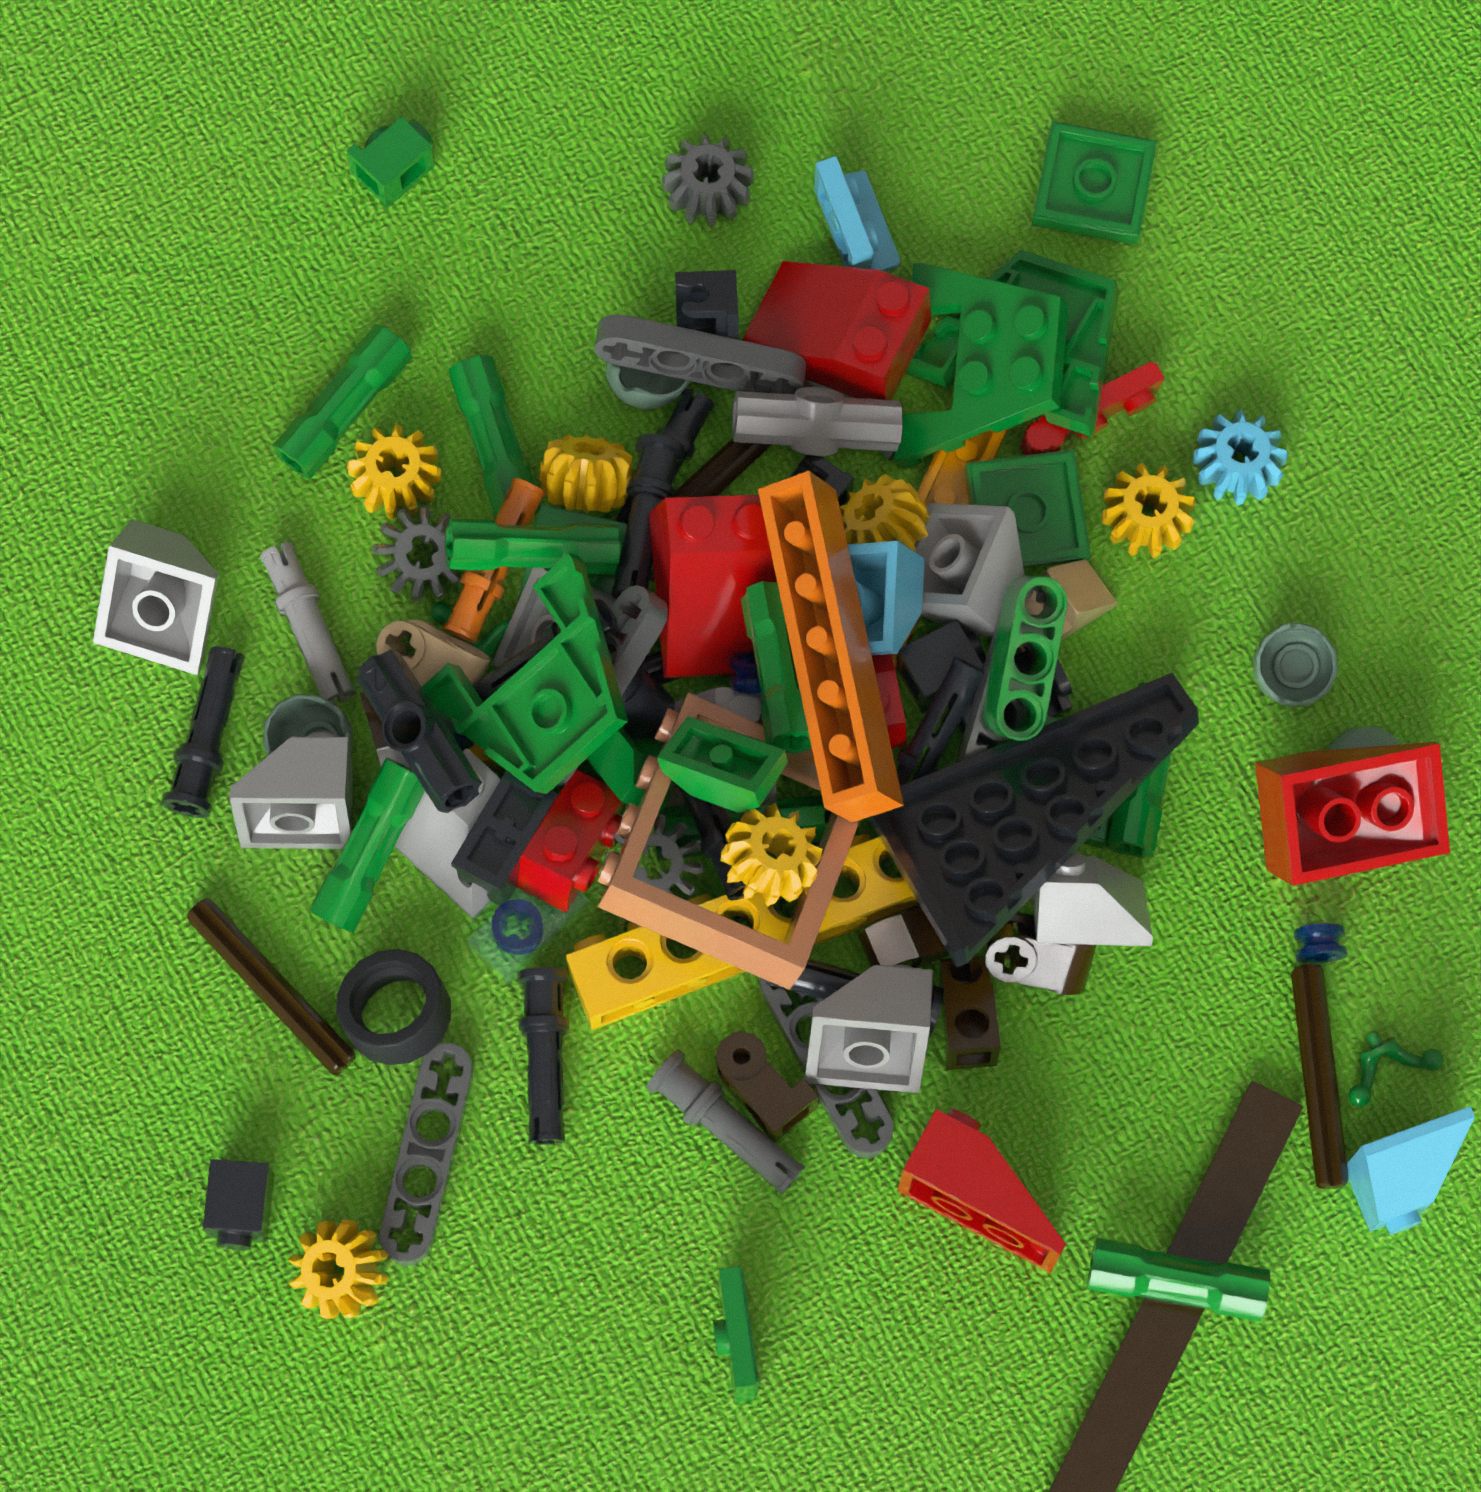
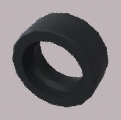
M402 949L378 951L360 960L345 975L337 993L336 1014L344 1032L354 1047L369 1060L386 1065L405 1064L428 1054L443 1039L451 1021V999L434 967L419 954ZM406 980L416 982L423 988L426 1002L420 1015L409 1026L397 1032L385 1034L371 1032L365 1026L362 1013L367 1001L378 989L392 982Z

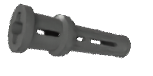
M677 1049L657 1070L645 1088L652 1094L655 1092L661 1093L684 1113L682 1120L688 1125L692 1124L695 1127L699 1124L703 1125L773 1185L777 1192L782 1195L806 1166L797 1162L722 1097L725 1093L721 1089L723 1086L717 1081L709 1083L684 1061L685 1054Z

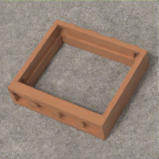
M687 693L678 711L667 708L654 738L664 743L662 751L686 717L690 716L726 730L766 742L763 725L690 693ZM812 748L799 754L786 753L788 763L781 774L821 791ZM648 755L635 785L645 790L639 806L632 803L628 804L616 832V835L625 838L620 853L616 854L610 851L599 873L600 876L597 882L606 885L598 907L790 990L806 967L860 820L851 823L831 812L819 844V848L823 850L822 858L815 866L818 870L817 877L810 887L803 888L785 938L781 942L633 877L671 782V779L662 773L658 759Z

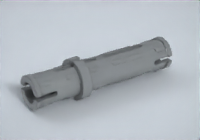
M281 543V553H278L276 545L272 546L260 555V559L265 565L278 595V598L275 600L279 614L286 615L320 697L328 699L335 704L334 697L337 696L339 703L351 698L356 691L354 686L351 685L316 603L320 597L317 588L313 584H308L296 556L293 543Z

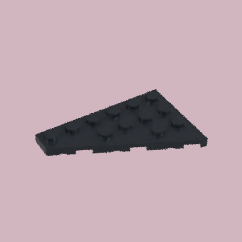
M1167 674L1045 725L1031 739L1022 741L1009 740L900 786L904 806L868 817L956 967L968 963L1199 724L1197 707L1174 674Z

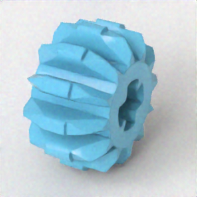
M1242 409L1235 412L1232 423L1219 414L1213 420V430L1204 428L1200 431L1197 442L1201 448L1194 451L1192 462L1193 465L1203 468L1197 478L1199 485H1207L1214 482L1217 484L1213 493L1216 500L1224 497L1226 491L1233 492V499L1237 506L1244 504L1247 492L1260 501L1266 497L1268 492L1267 485H1279L1283 476L1279 467L1285 465L1288 454L1287 450L1277 447L1282 438L1280 430L1263 431L1266 423L1264 414L1258 416L1254 424L1246 422V415ZM1236 452L1247 456L1243 463L1232 459L1235 458Z

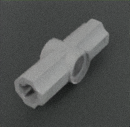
M821 387L800 388L796 390L795 395L736 391L733 400V442L789 445L799 453L814 456L832 455L838 452V448L897 451L898 445L901 443L902 405L900 401L845 398L835 390Z

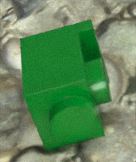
M401 116L389 127L384 125L375 130L367 139L363 150L355 143L347 149L351 174L383 205L389 208L434 168L431 147L433 140L418 121L411 119L407 122Z

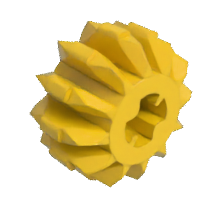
M398 423L392 428V436L384 437L382 431L374 427L371 431L373 445L357 441L354 450L359 459L351 460L347 464L349 476L355 478L350 485L352 494L356 498L366 497L364 504L366 510L370 513L377 511L381 506L385 505L387 518L393 520L397 516L398 507L405 506L409 514L415 516L418 513L416 499L432 502L435 498V492L431 485L442 480L441 468L434 465L439 459L438 451L434 446H424V435L419 430L413 432L405 439L403 427ZM395 466L396 469L400 473L403 472V474L398 477H394L390 471L386 470L390 467Z
M587 434L583 437L563 436L562 440L556 439L548 443L543 462L540 463L539 480L541 481V489L545 491L549 502L554 505H565L568 511L577 509L583 510L586 514L589 511L595 510L603 513L610 512L611 508L625 505L626 497H628L626 493L627 482L634 475V468L632 467L633 456L625 451L624 446L619 443H609L605 437L596 439L590 438Z
M1142 462L1136 467L1135 478L1121 471L1115 479L1117 488H1107L1105 490L1103 502L1108 508L1102 512V523L1108 526H1115L1110 535L1112 544L1120 543L1125 539L1130 541L1128 553L1131 556L1137 555L1142 545L1147 546L1149 554L1155 559L1160 556L1162 544L1172 550H1176L1180 547L1182 541L1180 533H1190L1194 520L1188 514L1194 510L1196 505L1195 498L1182 495L1187 485L1184 477L1171 482L1166 480L1168 476L1166 464L1160 466L1155 476L1149 474L1148 468ZM1144 504L1155 508L1153 517L1145 516L1141 513Z
M884 474L876 483H873L865 478L862 489L856 493L847 492L849 501L846 505L840 506L847 544L899 541L916 552L915 542L928 536L925 528V523L930 518L927 507L919 498V494L912 485L906 484L903 479H892L887 474Z
M776 803L768 806L763 814L757 809H751L744 813L741 822L732 823L726 832L725 840L729 844H726L721 851L720 861L732 866L727 873V883L743 881L746 885L743 892L744 900L752 898L756 892H761L767 907L775 904L780 896L790 903L799 897L802 887H810L816 879L818 870L815 866L822 858L823 849L810 844L816 836V827L801 829L797 825L799 821L798 810L791 812L787 818H783ZM766 851L773 853L777 858L770 857Z
M342 1220L338 1226L333 1221L319 1222L317 1224V1235L303 1233L301 1237H298L305 1254H292L288 1260L294 1266L301 1267V1275L291 1279L289 1285L292 1288H307L300 1305L307 1309L319 1306L320 1316L325 1319L336 1318L340 1312L345 1318H354L361 1314V1304L372 1306L380 1301L372 1285L386 1284L390 1279L384 1272L377 1271V1263L383 1262L389 1254L385 1250L371 1251L377 1234L372 1230H363L358 1233L356 1221ZM335 1261L338 1266L344 1267L343 1278L341 1273L334 1271Z

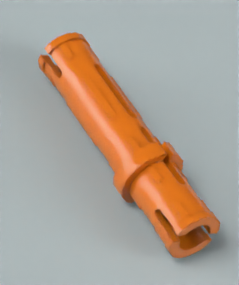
M513 478L510 489L494 522L501 525L529 526L541 499L546 494L545 491L525 480ZM498 567L491 571H465L460 580L464 587L447 623L443 626V630L464 641L476 644L478 634L494 600H501L505 592L501 585L510 567Z

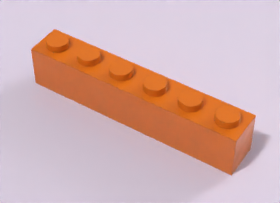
M810 471L759 488L762 512L824 808L852 823L904 806L836 490Z

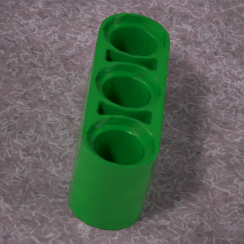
M1023 575L1014 579L1007 586L1003 597L983 704V719L986 726L994 734L1016 741L1035 737L1042 730L1047 717L1067 610L1065 590L1052 578ZM1039 586L1045 594L1046 604L1039 615L1032 617L1025 608V597L1031 588ZM1029 642L1035 651V661L1028 671L1021 673L1014 663V654L1021 644ZM1018 698L1025 708V716L1017 727L1010 729L1004 721V709L1011 700Z

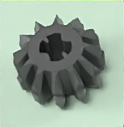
M704 132L700 136L699 145L696 147L683 138L679 144L680 155L669 154L665 161V168L669 173L662 177V189L666 193L671 194L669 196V206L672 211L686 208L685 220L688 221L689 225L699 215L706 216V222L712 228L716 224L717 214L719 213L733 221L737 216L736 205L747 206L750 201L751 192L747 187L751 186L754 182V172L751 167L745 166L747 154L744 149L730 151L731 141L727 135L719 140L717 145L710 144V138ZM706 177L703 182L699 181L700 178ZM712 178L717 179L716 182L710 183Z
M429 506L420 507L418 525H414L406 509L398 511L397 518L403 532L401 533L389 523H384L380 527V531L384 536L394 541L393 545L379 543L373 546L374 554L391 555L392 560L376 568L378 576H385L393 570L399 573V576L390 586V590L395 594L403 589L407 580L412 581L410 594L411 599L414 601L421 600L423 582L427 581L434 597L438 598L444 595L443 586L438 578L439 574L453 584L458 583L461 579L457 571L448 569L446 566L445 535L442 531L448 525L451 516L447 513L442 514L433 527L429 525L431 515ZM420 538L422 539L421 545L430 542L433 546L435 553L428 557L429 568L421 569L419 568V561L413 565L408 561L406 554L413 549L412 539Z
M658 814L654 822V834L649 835L643 852L649 855L648 847H661L662 857L671 859L670 870L667 874L661 870L662 878L651 880L647 878V869L637 865L633 877L670 894L672 892L669 887L675 883L684 893L691 895L695 888L691 883L680 878L681 872L683 870L693 874H701L703 865L696 862L683 863L682 856L695 853L700 849V844L698 841H691L679 848L675 842L685 833L687 826L680 822L674 827L669 837L662 834L666 824L665 815ZM615 833L614 838L623 844L625 838Z

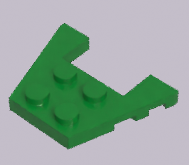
M1019 250L989 279L1060 296L1069 305L1060 408L1045 413L1048 423L1091 437L1096 427L1118 304L1119 289L1117 282L1102 275ZM961 313L954 318L947 316L933 328L935 336L919 350H916L905 374L946 388L948 387L955 375Z
M924 263L913 264L912 282L929 288L931 316L961 313L951 410L902 414L901 443L898 445V450L895 451L894 461L902 468H911L921 464V458L942 449L948 453L965 446L966 439L991 429L998 433L1060 408L1069 306L1060 296Z
M569 552L532 585L561 629V632L484 702L461 667L451 663H447L422 686L435 709L446 713L452 719L455 731L458 734L468 737L485 750L484 753L533 791L543 794L549 793L628 722L585 564L580 556Z

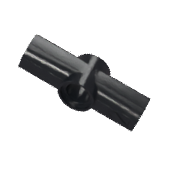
M389 649L382 654L371 656L358 668L360 672L356 682L382 721V736L385 743L391 749L402 753L438 811L449 813L456 808L468 805L479 795L478 790L483 782L455 740V727L452 719L446 713L435 709L398 651ZM421 724L420 733H419L418 737L416 738V732H417L418 726Z

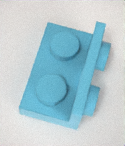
M836 156L816 162L814 191L843 266L875 269L883 272L897 269L900 264V258L866 172L858 171L843 174Z

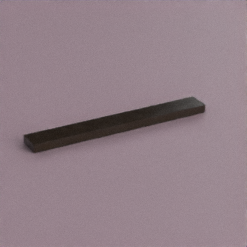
M1254 1081L1250 1082L1166 1254L1214 1263L1228 1262L1304 1106ZM1144 1297L1048 1492H1116L1205 1308Z

